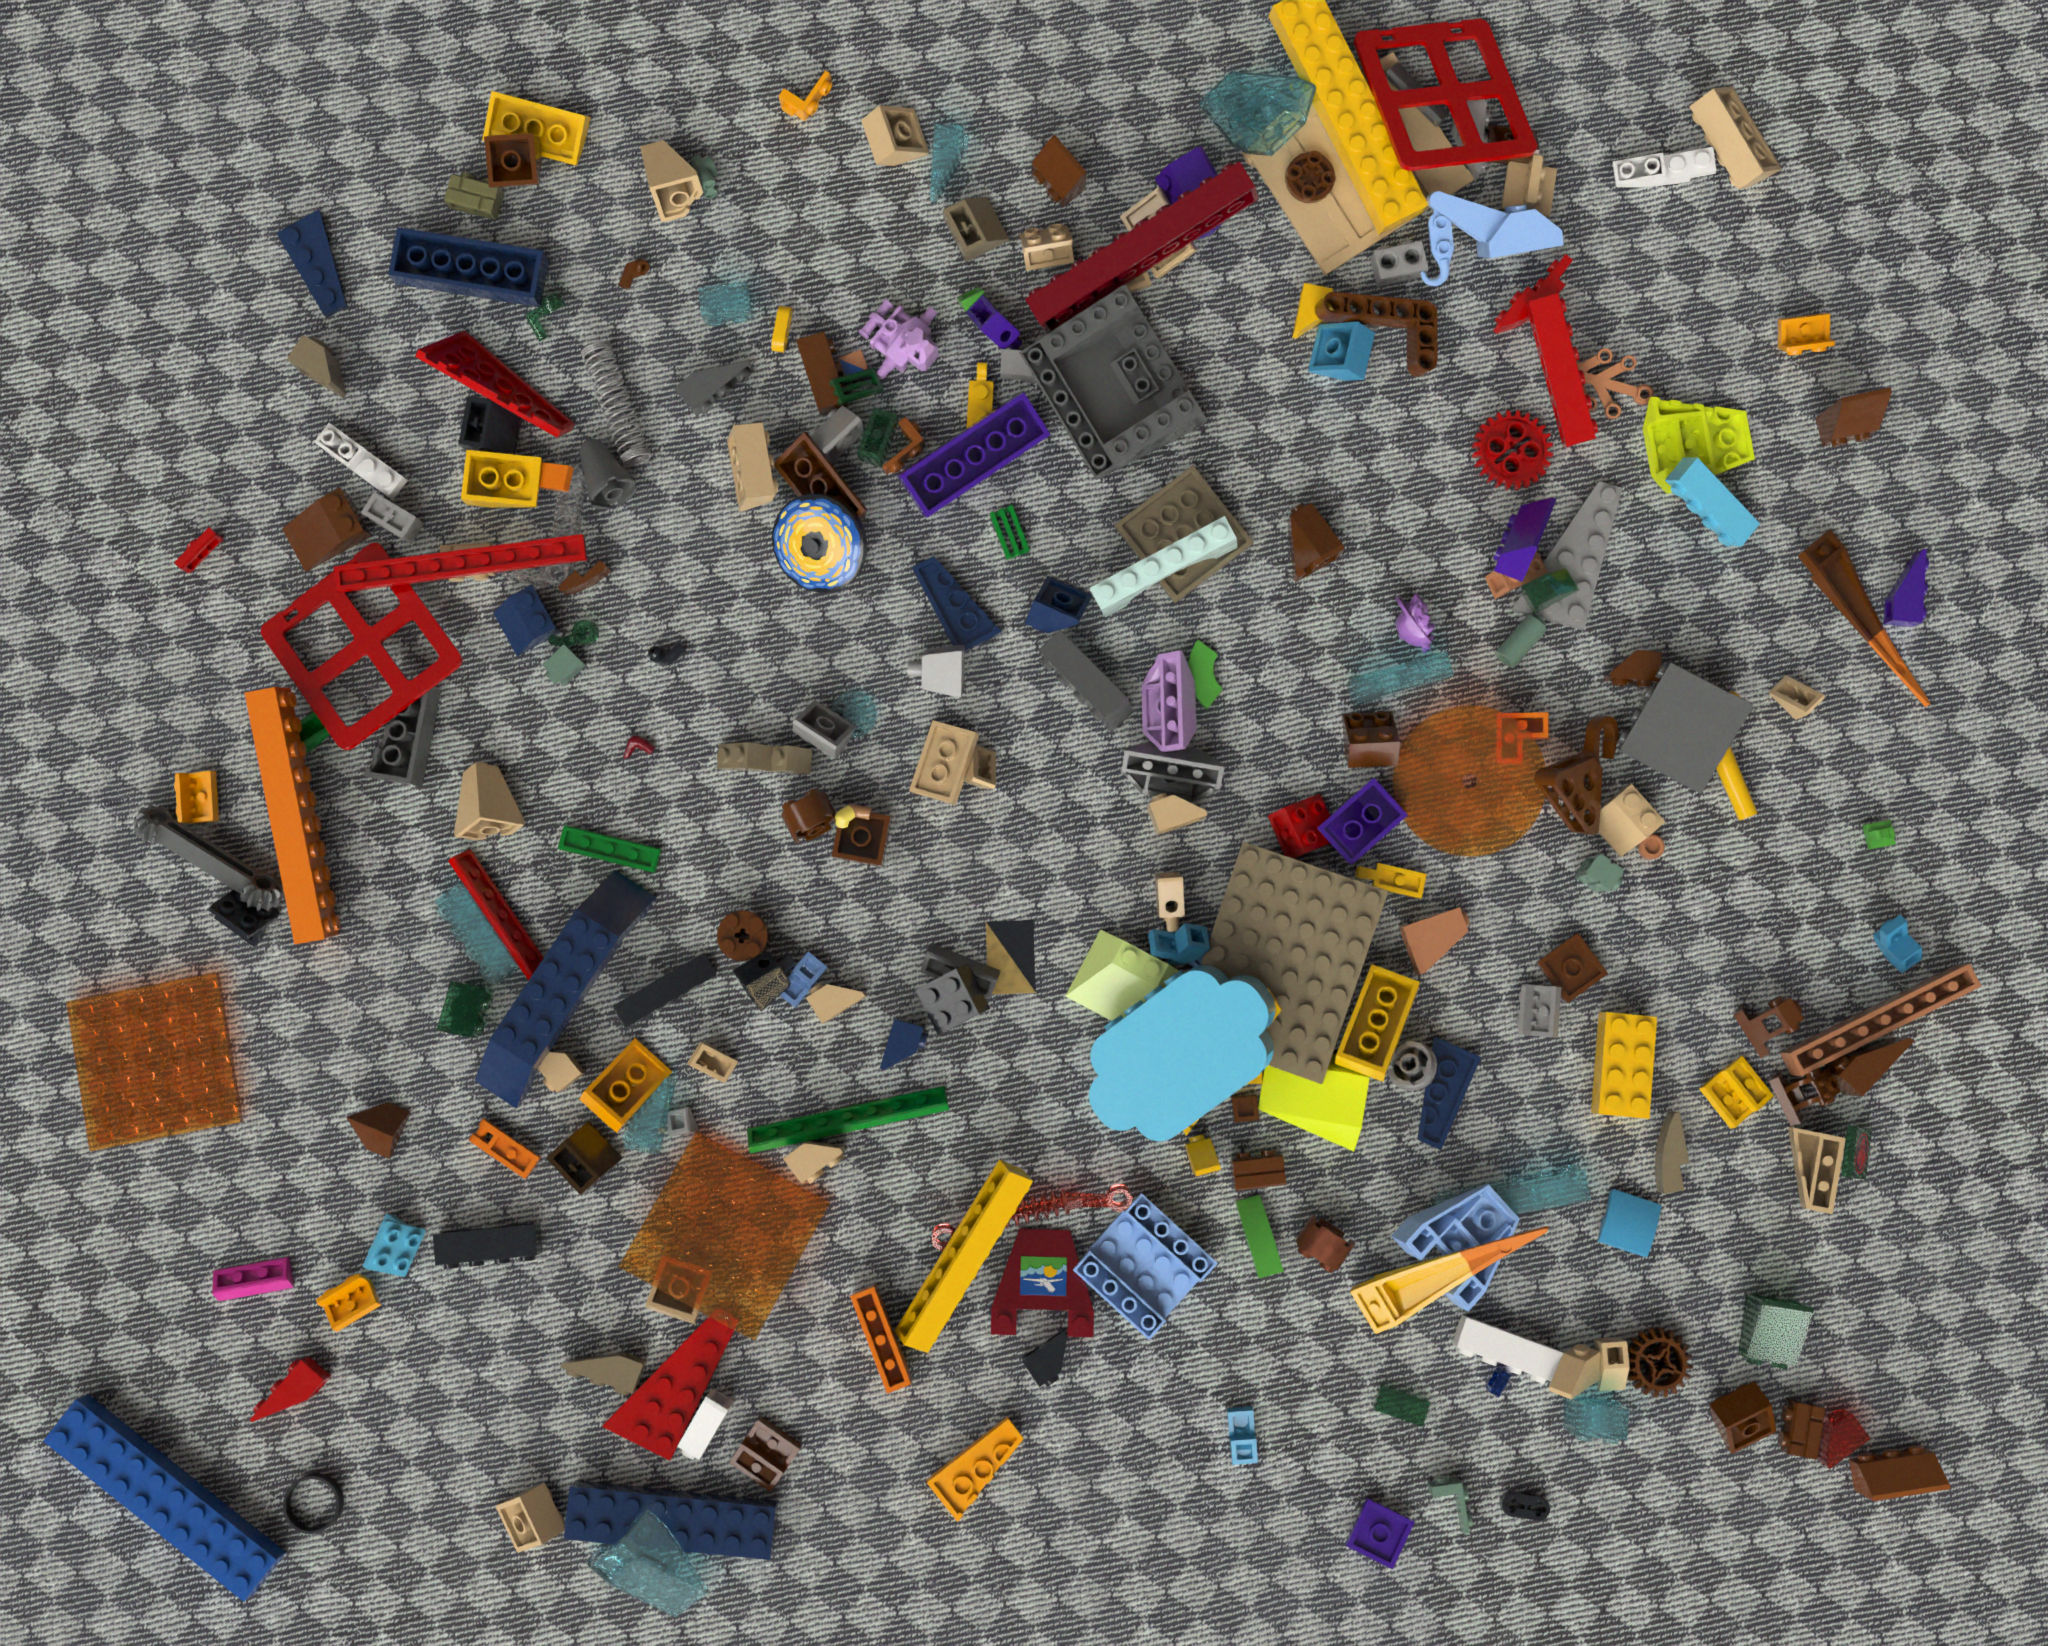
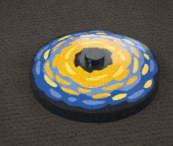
M821 492L801 495L788 502L781 509L774 522L772 545L776 560L786 576L798 586L813 592H832L851 583L862 570L867 556L865 529L856 512L840 498Z

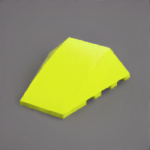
M1658 397L1649 398L1643 425V435L1651 477L1666 494L1672 493L1670 489L1671 486L1665 480L1683 457H1698L1714 475L1755 459L1746 411L1716 406L1714 408L1704 407L1703 404L1697 403L1693 405L1685 404L1678 400L1666 401L1660 400Z
M1336 1054L1332 1055L1323 1084L1269 1065L1264 1069L1258 1104L1259 1110L1354 1152L1363 1123L1369 1076L1335 1064Z

